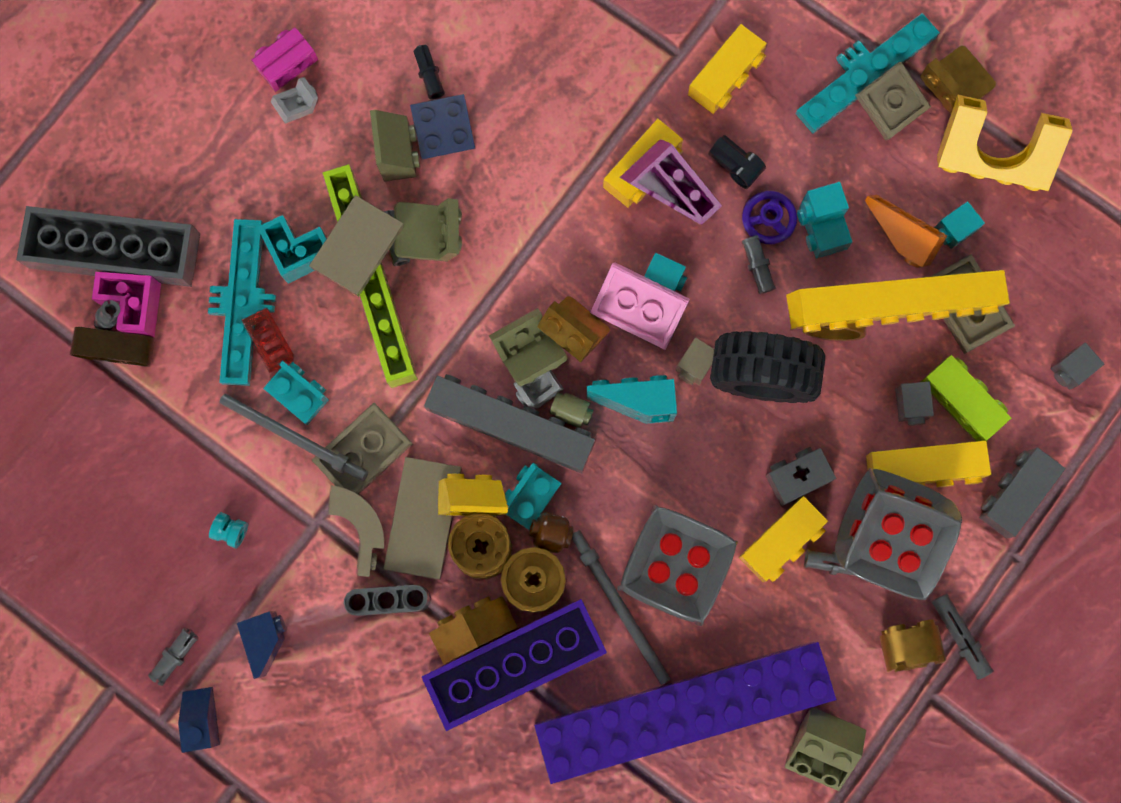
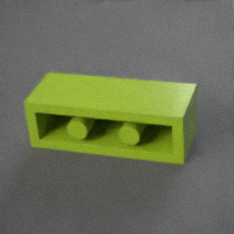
M952 355L941 362L920 381L930 382L931 394L976 442L987 441L1011 419L1007 414V407L1001 401L994 400L987 393V386L981 380L974 379L968 373L967 365L961 359L954 358Z

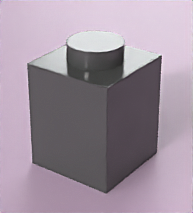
M1085 342L1072 350L1050 369L1055 373L1056 381L1070 390L1079 386L1101 368L1104 363Z
M930 382L900 384L895 388L899 422L908 421V426L926 424L925 420L934 416Z

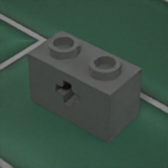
M808 447L795 454L796 460L787 464L784 459L770 466L772 472L767 474L766 478L781 506L837 479L821 448L812 451L811 447ZM796 469L798 471L804 470L806 475L802 477V480L793 477V474L797 472Z

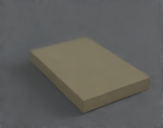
M355 195L309 266L359 297L402 231L404 224Z
M971 254L930 277L982 271ZM1004 306L998 307L999 312L981 315V310H976L974 315L957 317L956 313H949L950 317L943 320L963 353L966 354L1015 326Z
M373 403L325 447L337 455L341 453L351 459L350 462L368 471L364 481L346 472L340 473L331 467L330 463L317 456L312 461L335 486L348 489L359 495L409 449L413 443Z

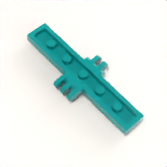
M921 13L871 53L860 41H856L853 44L855 51L849 47L844 51L845 55L841 53L836 57L837 62L846 72L797 109L795 114L814 134L857 100L855 95L895 64L899 62L904 64L935 40L940 32Z
M234 219L228 286H210L209 292L220 294V297H209L208 303L219 305V308H208L207 314L225 316L219 381L222 385L250 386L256 317L262 318L263 312H275V306L264 305V302H275L276 295L265 294V289L259 288L263 238L257 227L264 224L262 220Z

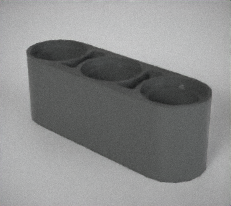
M419 585L364 588L348 592L343 604L348 613L357 616L419 612L429 606L431 596L426 588ZM415 590L421 591L424 597L422 604L417 607L411 605L409 601L410 594ZM390 592L394 596L395 601L391 608L386 609L381 605V597L383 594ZM361 594L365 598L366 603L362 610L357 611L353 608L352 600L356 595Z

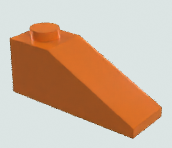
M877 194L867 196L865 202L897 252L906 257L904 261L916 268L931 265L948 235Z

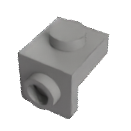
M302 77L298 79L295 88L272 96L271 103L286 124L313 113L318 97L315 88L309 85L307 80Z
M552 370L523 386H518L516 382L513 383L517 389L515 394L518 400L524 406L528 405L536 409L540 408L564 389Z

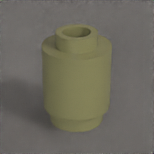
M558 392L552 404L550 414L555 415V418L567 424L581 428L582 424L588 426L594 410L589 408L591 402L568 393L563 395Z

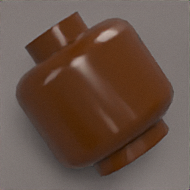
M544 512L539 516L538 520H532L529 536L533 537V544L536 548L559 553L564 548L567 549L573 536V526H570L566 517Z

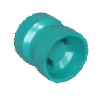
M219 512L210 527L209 538L216 541H226L228 546L237 549L244 540L248 523L240 519L232 520L230 515Z

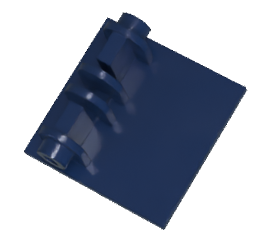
M464 94L410 105L422 159L475 149Z

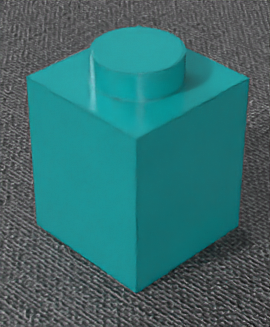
M967 201L944 217L934 228L948 235L943 244L953 249L977 232L985 222Z
M657 253L654 254L644 277L662 286L679 292L682 291L688 278L684 276L686 266Z

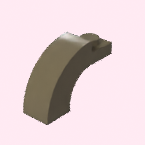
M331 485L328 514L344 517L356 528L359 536L356 574L369 577L370 570H375L377 560V553H372V548L384 549V533L380 520L374 509L361 496L348 489Z

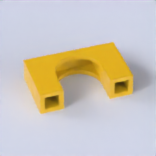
M957 95L937 154L938 167L950 173H956L957 171L968 173L977 179H984L985 177L995 179L1004 185L1014 183L1023 185L1026 189L1038 191L1039 189L1049 191L1073 131L1070 119L1041 113L1027 147L1014 156L996 158L984 153L977 145V140L988 112L986 101Z

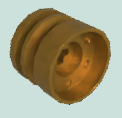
M474 513L463 517L454 525L449 535L448 549L452 560L464 574L474 579H488L497 576L503 571L505 564L511 557L512 544L505 526L497 518L489 514ZM482 542L483 545L489 544L486 547L487 553L484 555L480 552H474L478 549L476 544Z

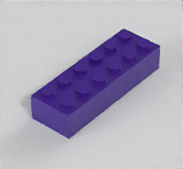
M582 599L421 678L445 730L448 731L606 654L607 651Z

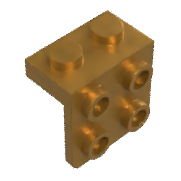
M959 46L940 61L935 58L927 64L920 76L925 85L934 93L950 114L952 113L957 95L981 99L996 86V81L966 46Z
M571 296L565 297L559 304L554 301L548 307L537 326L579 362H582L610 331V328L591 314L589 310Z

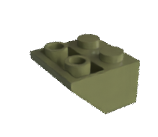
M811 707L800 724L784 768L840 791L863 755L866 729Z

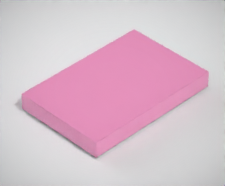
M614 262L590 313L666 350L690 299Z

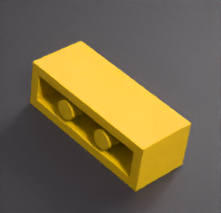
M740 24L689 86L688 96L712 114L719 107L724 109L732 99V91L736 87L740 89L748 80L749 75L747 73L751 68L757 69L766 57L764 51L767 43Z
M659 119L650 126L603 179V188L627 208L633 202L638 204L646 193L619 177L660 139L671 143L680 155L683 152L681 150L683 138Z
M803 496L738 558L762 582H766L768 579L774 582L785 571L782 566L789 559L794 562L806 551L802 547L810 539L815 542L825 533L826 530L823 526L828 520Z

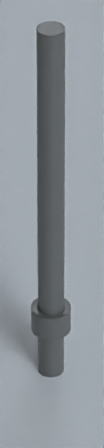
M227 394L221 397L220 404L330 463L331 467L340 473L346 472L361 481L366 479L368 471L350 462L351 459L341 453L338 455Z
M576 531L573 533L572 540L582 555L580 556L581 561L585 567L589 566L660 684L666 683L671 679L598 561L599 555L594 548H590L581 531Z

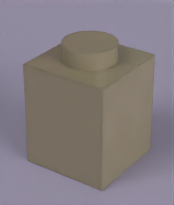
M695 337L677 365L676 371L680 373L678 377L690 385H693V383L700 385L712 366L714 349Z

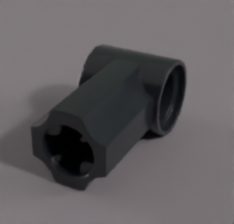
M726 135L720 137L708 153L709 156L728 170L734 182L744 189H748L766 169L762 159L752 152L746 153Z

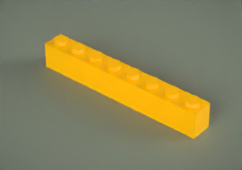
M1004 270L798 289L786 295L791 330L803 328V333L821 331V326H829L830 330L848 328L847 324L855 323L856 328L874 325L873 321L881 320V325L898 323L899 318H906L907 322H917L925 320L924 316L928 315L932 316V320L950 317L949 313H956L957 317L974 315L976 310H981V315L997 313L999 312L998 307L1010 304Z

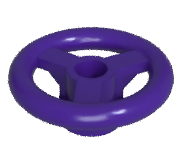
M763 191L747 201L742 212V222L750 237L759 236V241L762 244H777L789 238L794 232L797 225V212L794 204L785 195L775 191ZM771 199L770 202L763 205L759 215L750 217L753 207L758 202ZM779 202L786 207L789 214L787 227L780 222L783 216V209ZM772 213L775 219H768L766 214ZM760 224L772 226L778 235H762L753 226Z

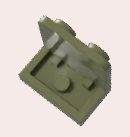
M448 198L438 206L398 202L394 206V218L404 224L402 231L394 241V252L397 257L447 262L459 254L462 248V238L459 236L462 212L458 208V199Z
M538 308L489 335L502 362L518 386L533 382L544 373L558 368L568 359L562 347L537 327L543 317Z

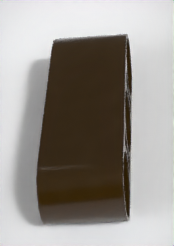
M75 327L69 355L82 359L150 367L155 338L133 333Z

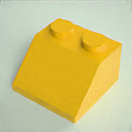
M452 473L447 474V478L439 481L438 515L468 516L474 513H482L495 517L508 513V505L501 480H492V475H475V479H464L465 474Z

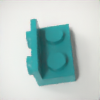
M282 360L279 363L281 366L280 370L263 389L303 423L308 425L329 401L323 395L326 389L314 379L311 383L306 381L302 377L305 372L293 361L290 365H287Z
M532 463L530 467L525 465L516 477L519 483L513 491L508 489L505 493L508 505V513L506 515L527 530L530 529L533 519L538 520L562 485L561 482L544 472L535 463Z

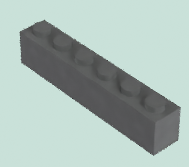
M446 374L444 378L436 376L424 404V408L427 411L583 474L595 444V439L591 438V432L576 427L575 431L564 427L566 424L564 421L554 417H550L549 420L538 416L540 412L524 406L523 409L512 406L513 401L498 395L497 399L487 396V391L481 387L472 385L471 388L460 385V379Z

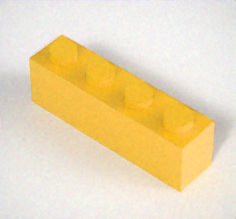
M986 441L877 451L866 455L868 470L870 468L883 470L923 486L928 483H936V488L954 486V481L964 480L965 485L983 483L982 478L991 475Z

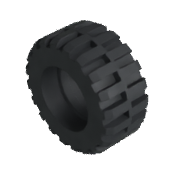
M752 331L724 333L715 341L710 380L716 389L745 398L780 403L813 402L821 394L826 355L817 344H812V342L803 341L796 337Z

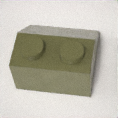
M370 110L376 165L384 182L417 177L416 168L420 167L418 151H413L412 142L417 141L415 126L409 124L408 118L405 115Z

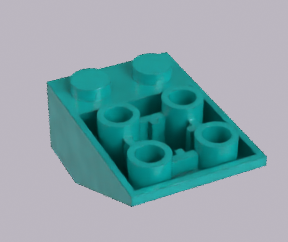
M666 375L652 376L650 381L638 382V378L635 377L621 379V383L610 384L609 380H596L592 382V385L587 386L588 400L645 424L674 422L677 415L674 379H667Z

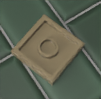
M902 62L895 64L855 95L885 140L893 137L931 108Z

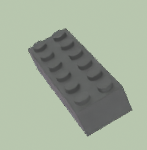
M26 206L16 260L29 269L95 276V272L152 276L161 284L192 287L200 233L191 224Z

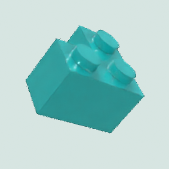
M840 182L807 191L799 206V210H797L800 225H805L808 233L806 236L807 247L810 252L814 251L816 259L848 250L853 243L844 218L849 206Z
M283 215L257 227L280 275L288 284L315 271L309 265L327 239L321 227L296 238L290 224Z

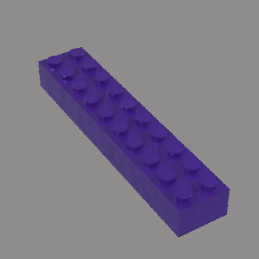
M809 642L535 723L534 726L550 784L837 699L819 642Z

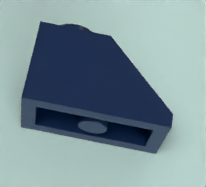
M269 611L237 623L254 679L267 675L285 639L283 632L286 631L285 623L281 615L277 616L276 611Z
M213 687L184 691L182 693L178 720L182 753L220 745Z

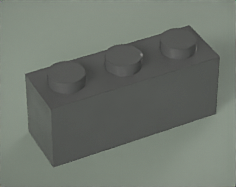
M1038 447L1029 451L1024 450L1014 462L1017 467L1011 474L1008 472L998 483L1000 490L995 496L990 495L981 506V509L984 511L979 518L1007 539L1016 537L1066 469Z

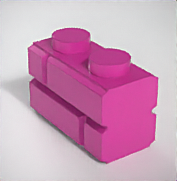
M294 27L290 31H282L277 36L276 41L269 47L263 46L258 49L255 57L251 60L259 73L276 92L318 61V58L313 48Z

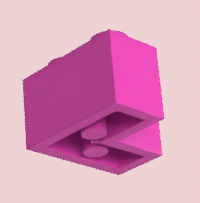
M95 272L92 300L101 306L105 301L109 304L110 300L119 304L120 313L117 318L116 329L120 332L155 337L161 283L152 276Z

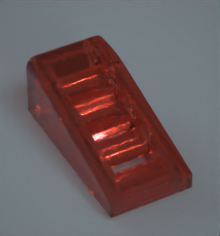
M268 308L242 320L269 373L281 368L279 363L282 360L286 364L294 361V354ZM264 320L268 322V324L256 330L252 328V326ZM272 330V335L259 340L258 336ZM277 340L278 345L265 351L264 346ZM280 351L284 353L273 360L269 358Z

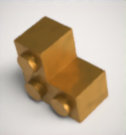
M490 596L485 597L474 603L475 609L471 610L469 605L454 612L456 618L450 615L437 622L439 627L431 631L429 635L444 665L518 628L503 596L492 601Z

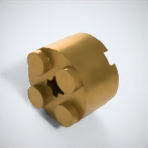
M934 619L917 622V625L910 626L909 629H906L905 624L890 626L888 630L881 631L879 638L887 672L927 667L928 663L935 662V665L946 662L938 625H935Z

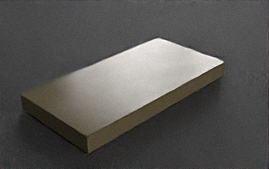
M405 457L384 570L441 580L453 516L438 515L439 481L447 478V474H461L462 467Z

